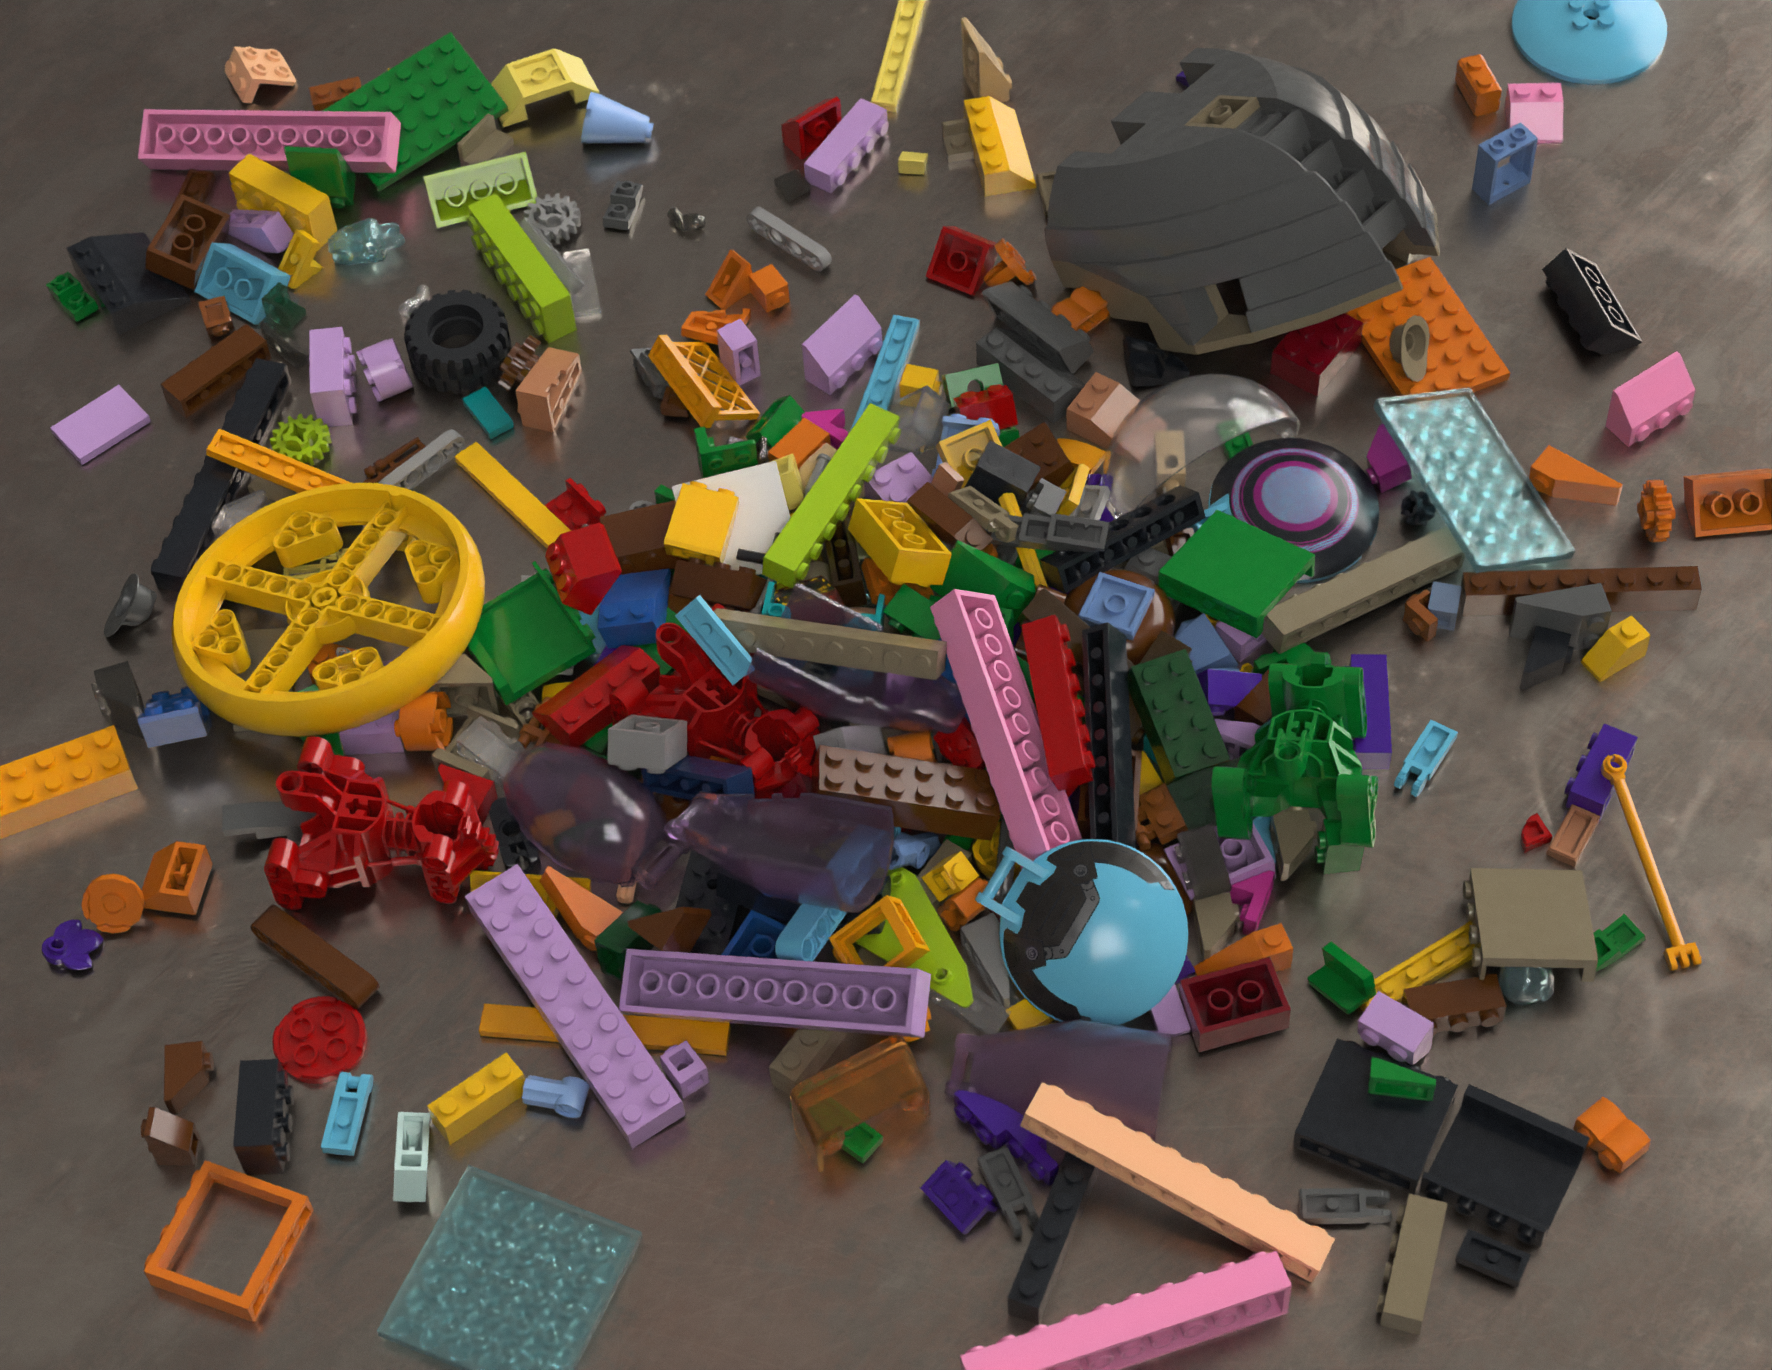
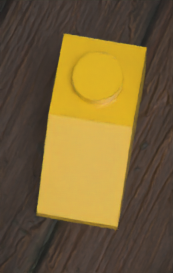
M1631 615L1609 628L1582 658L1581 663L1599 682H1602L1644 657L1651 635Z

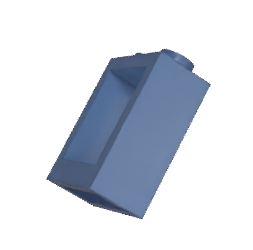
M1520 122L1479 144L1472 190L1490 205L1529 184L1538 138ZM1510 156V162L1498 168V162Z

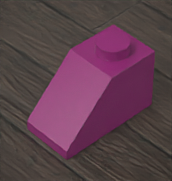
M1385 423L1380 424L1366 456L1368 469H1365V473L1371 483H1376L1382 493L1412 479L1410 462Z

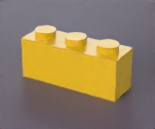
M507 1052L427 1105L433 1124L446 1141L452 1145L521 1098L525 1082L524 1073Z

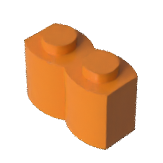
M1084 286L1076 288L1071 293L1070 298L1054 304L1051 311L1056 316L1061 314L1066 317L1072 324L1070 327L1074 330L1081 329L1085 333L1110 315L1106 307L1108 302L1102 298L1100 292L1088 290Z
M977 877L962 891L955 893L938 907V915L951 931L956 932L960 930V927L966 925L987 908L975 901L978 893H983L988 884L985 879Z
M1604 1096L1576 1118L1573 1128L1574 1131L1590 1137L1588 1146L1597 1151L1599 1160L1606 1168L1614 1169L1620 1174L1648 1151L1651 1142L1650 1138L1638 1125L1627 1119L1623 1112Z

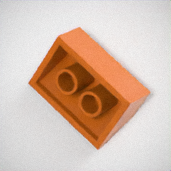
M1771 469L1684 476L1685 507L1694 537L1772 530Z

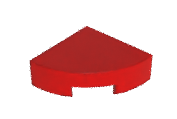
M1538 813L1529 817L1522 829L1520 840L1524 853L1547 844L1552 840V834Z

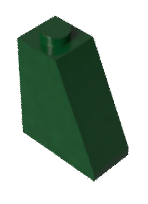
M637 900L597 936L595 946L601 972L622 982L626 949H653L654 945L629 928L627 921L660 913L662 910L654 904L647 905Z

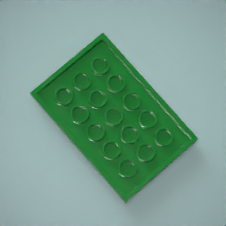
M449 32L323 111L392 112L400 121L401 128L396 173L364 172L377 191L380 192L460 142L488 113L493 115L495 120L509 110L506 103L455 36Z

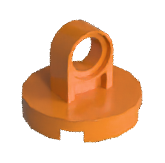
M1002 238L994 245L1002 260L984 277L983 281L989 287L1009 282L1015 276L1028 287L1037 280L1032 269L1030 271L1025 269L1027 267L1025 265L1026 261L1008 241L1006 242Z
M106 874L90 882L83 894L81 907L84 917L96 924L98 930L114 934L126 932L140 920L145 900L143 892L136 882L123 875Z

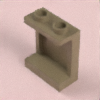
M469 704L466 708L468 718L446 750L437 748L433 753L434 767L437 773H439V765L443 764L495 782L518 748L516 742L520 737V726L510 717L503 718L492 713L491 710L484 706L477 707Z

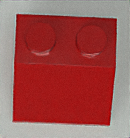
M836 96L823 100L781 124L783 143L799 159L803 160L812 155L842 120L840 99Z
M943 226L925 277L974 296L984 283L985 275L994 267L998 252L994 247L996 243L955 226Z

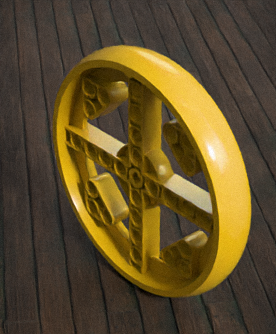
M346 483L319 487L291 495L261 508L232 526L202 554L192 567L181 587L173 610L171 637L177 668L184 682L199 701L221 718L245 729L277 736L302 737L335 733L359 727L393 713L418 698L437 683L460 658L475 633L482 613L485 596V577L482 559L475 542L465 526L440 503L415 491L379 483ZM366 525L333 569L314 573L303 580L251 567L274 551H276L281 565L285 568H294L334 554L343 546V539L338 530L339 527ZM407 534L417 539L410 542L405 548L408 564L423 602L427 604L439 602L435 614L370 597L367 587ZM224 599L286 615L289 625L247 681L238 677L237 674L245 672L250 667V655L244 634L235 614L229 609L220 610ZM356 633L409 647L385 666L378 651L373 647H363L318 664L313 669L312 675L319 690L288 692L324 644L344 640Z

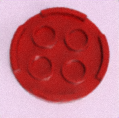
M318 996L303 1000L291 1007L292 1010L275 1027L272 1046L276 1059L279 1060L283 1071L286 1070L290 1077L304 1083L322 1084L337 1080L340 1072H350L362 1059L367 1046V1030L361 1014L357 1009H354L345 1002L339 1001L336 997Z

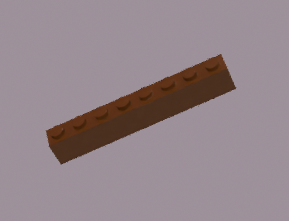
M1698 566L1463 572L1460 601L1462 616L1512 615L1516 597L1601 583L1612 612L1686 611L1697 609L1702 588Z

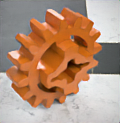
M1647 480L1646 484H1643L1644 491H1641L1640 503H1637V513L1641 522L1640 527L1646 529L1645 535L1649 537V542H1665L1670 537L1669 531L1672 530V520L1675 519L1676 515L1672 503V495L1667 493V485H1664L1663 480Z

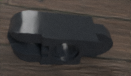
M507 797L495 800L488 812L494 833L496 834V840L499 841L498 847L505 871L516 864L519 865L521 862H526L529 866L527 869L522 870L524 874L538 875L541 870L538 848L518 803Z

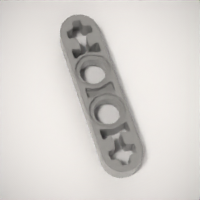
M756 207L747 215V222L756 233L814 270L821 272L832 262L831 255L826 248L767 210Z
M523 218L519 223L523 231L560 281L571 292L577 294L585 285L583 280L539 229L527 218Z
M453 429L444 432L378 483L412 490L463 450L465 446L464 437Z

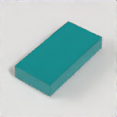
M486 386L462 398L463 405L490 439L514 427L513 420Z

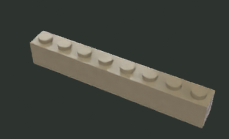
M1447 526L1437 531H1430L1424 537L1415 541H1408L1402 547L1392 552L1387 551L1377 559L1363 562L1357 568L1346 573H1340L1323 584L1318 583L1306 592L1292 595L1288 600L1276 605L1266 615L1261 634L1279 654L1462 568L1468 549Z
M720 608L714 610V613L744 649L750 653L936 680L945 671L946 641Z

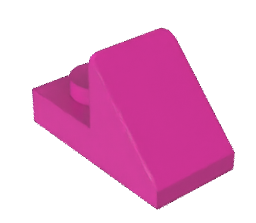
M843 409L805 412L801 416L802 419L806 418L830 433L831 446L838 450L849 434L843 429L845 427V412Z
M1274 871L1263 872L1235 883L1230 887L1232 903L1243 906L1240 921L1244 922V935H1249L1258 930L1274 887Z

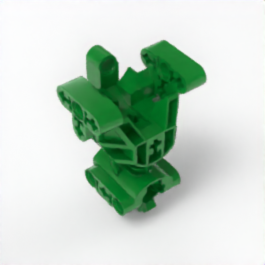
M1328 652L1311 653V664L1299 666V664L1271 663L1268 674V686L1272 718L1257 729L1254 734L1255 744L1242 754L1237 767L1215 766L1213 769L1212 795L1218 837L1250 840L1253 832V816L1271 817L1291 806L1319 808L1328 821L1341 822L1339 830L1342 846L1373 848L1376 838L1375 808L1378 797V777L1362 775V766L1353 750L1352 738L1365 739L1367 732L1363 668L1331 665Z

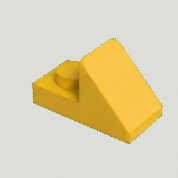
M296 229L278 267L279 270L291 276L288 286L292 289L299 287L323 268L313 259L320 242L302 229Z

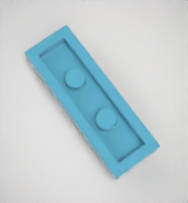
M700 595L675 615L732 685L758 665Z

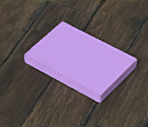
M117 385L53 425L50 429L52 434L83 465L151 421L149 415L120 385Z

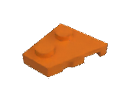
M742 308V314L726 315V310H714L711 312L692 311L681 327V336L718 345L717 330L739 319L747 325L751 318V309Z

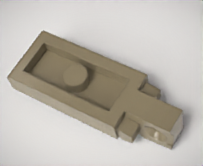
M968 486L948 494L950 500L970 514L983 528L988 529V532H995L996 538L1006 543L1015 540L1018 525L1009 519V512L982 493Z

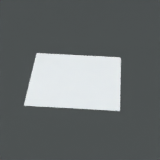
M776 461L695 480L707 485L709 490L718 492V488L728 489L735 492L734 496L739 497L740 503L724 563L731 565V570L738 571L739 566L755 569V575L762 574V564L740 561L736 557L738 549L766 554L773 544L775 533H781L791 518ZM682 484L672 486L676 502Z

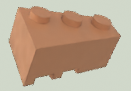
M548 347L515 390L518 401L517 411L521 415L523 426L554 432L582 372L578 353Z

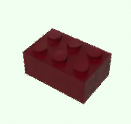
M1343 313L1323 322L1288 332L1272 352L1271 374L1318 397L1361 345L1363 322Z
M1270 957L1180 981L1179 997L1199 1052L1289 1028L1291 1008Z

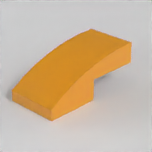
M1057 439L1073 467L1076 468L1079 464L1083 463L1090 468L1088 474H1094L1106 459V451L1072 439Z

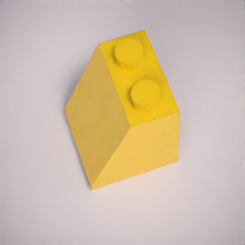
M691 481L690 485L683 483L663 543L666 554L687 560L689 557L698 558L706 561L705 564L713 566L714 562L724 563L740 503L739 497L734 496L735 492L723 488H718V492L709 490L707 485L696 481Z

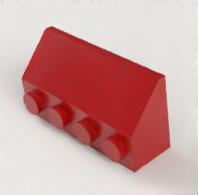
M621 645L534 710L532 715L572 753L612 722L609 694L633 675L644 683L649 693L660 685V666L641 648Z

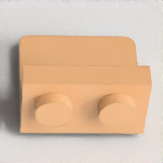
M234 47L229 60L225 64V74L228 76L242 103H252L260 83L294 86L296 82L283 56L275 49Z

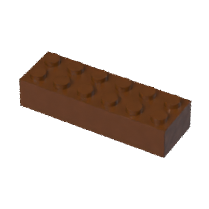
M819 745L812 767V815L988 841L992 840L1000 819L999 802L990 783L987 770Z

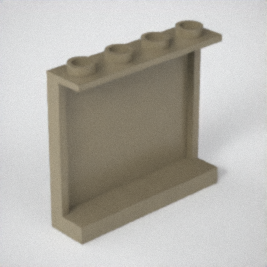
M1470 868L1469 881L1464 880L1463 898L1469 900V903L1466 904V920L1472 922V925L1469 927V943L1475 944V948L1472 950L1473 967H1478L1479 980H1484L1486 966L1579 968L1581 982H1594L1598 957L1582 870Z

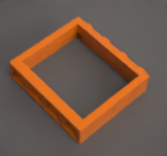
M205 1160L200 1170H196L193 1174L187 1194L178 1201L172 1221L163 1228L157 1248L154 1253L152 1252L148 1255L144 1264V1273L152 1286L255 1323L314 1211L308 1196ZM214 1182L288 1208L241 1296L167 1270L170 1261Z

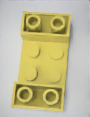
M555 48L506 64L491 83L508 106L509 111L498 117L503 128L528 120L526 104L568 90L575 103L588 100L590 92L599 94L582 59Z

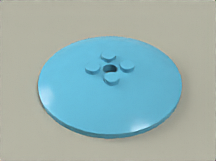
M1518 0L1511 20L1514 42L1521 54L1531 64L1553 77L1580 84L1615 83L1642 73L1658 59L1663 51L1667 37L1666 18L1656 0ZM1590 16V17H1594V18H1596V19H1595V20H1589L1587 17Z

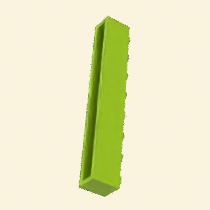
M872 403L867 406L765 554L762 575L792 589L799 579L804 580L812 559L816 561L819 558L823 549V543L825 540L830 541L833 537L837 522L839 520L843 521L846 518L850 503L852 501L856 502V498L860 497L865 481L868 483L871 481L877 463L882 464L888 454V447L890 444L895 445L901 434V429L898 428L900 416Z

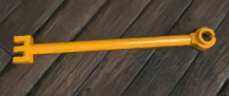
M1613 754V756L1608 755L1601 765V773L1614 785L1672 947L1666 948L1663 952L1667 966L1670 971L1677 970L1676 958H1678L1681 968L1689 967L1690 962L1687 955H1690L1694 966L1700 965L1702 960L1696 942L1684 944L1625 782L1626 760L1617 754ZM1610 762H1615L1619 764L1620 767L1614 768L1612 767Z

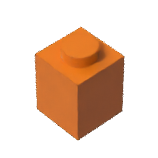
M773 264L749 274L750 292L766 313L790 302L788 283Z

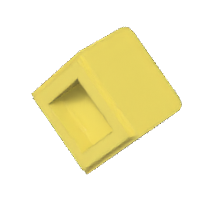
M902 151L898 159L899 173L925 175L928 153Z

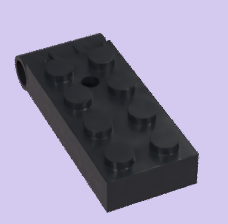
M710 839L704 842L694 841L676 908L710 909L712 916L690 953L721 955L737 932L743 906L717 896V872L736 843H723L717 839Z

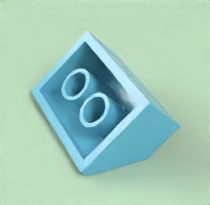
M211 243L195 292L207 299L225 296L229 311L258 325L283 300L291 276L232 244Z

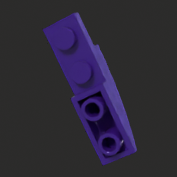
M957 1090L954 1093L955 1114L962 1122L966 1123L968 1121L975 1128L977 1137L984 1144L987 1145L989 1143L995 1150L1000 1149L1006 1144L1010 1153L1018 1159L1020 1157L1027 1164L1029 1172L1035 1179H1042L1049 1187L1054 1183L1059 1171V1164L1046 1152L1047 1140L1020 1127L1024 1117L1022 1114L1003 1103L977 1093Z

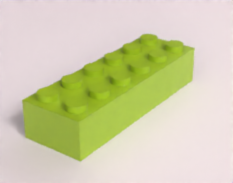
M495 193L468 205L470 217L467 218V222L473 232L471 241L475 249L483 252L486 264L489 268L493 266L498 281L501 284H506L511 299L513 301L517 300L524 317L532 320V326L538 336L542 335L548 343H551L576 331L570 293L498 195Z

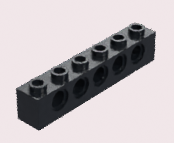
M1179 485L1109 522L1104 551H1055L1040 559V563L1048 586L1067 593L1099 574V572L1108 571L1206 518L1199 492Z

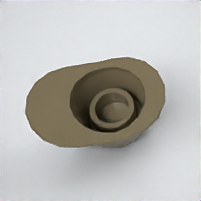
M1417 315L1410 317L1405 324L1395 327L1389 340L1393 359L1397 363L1402 364L1406 376L1415 382L1422 380L1426 374L1430 337L1426 320Z

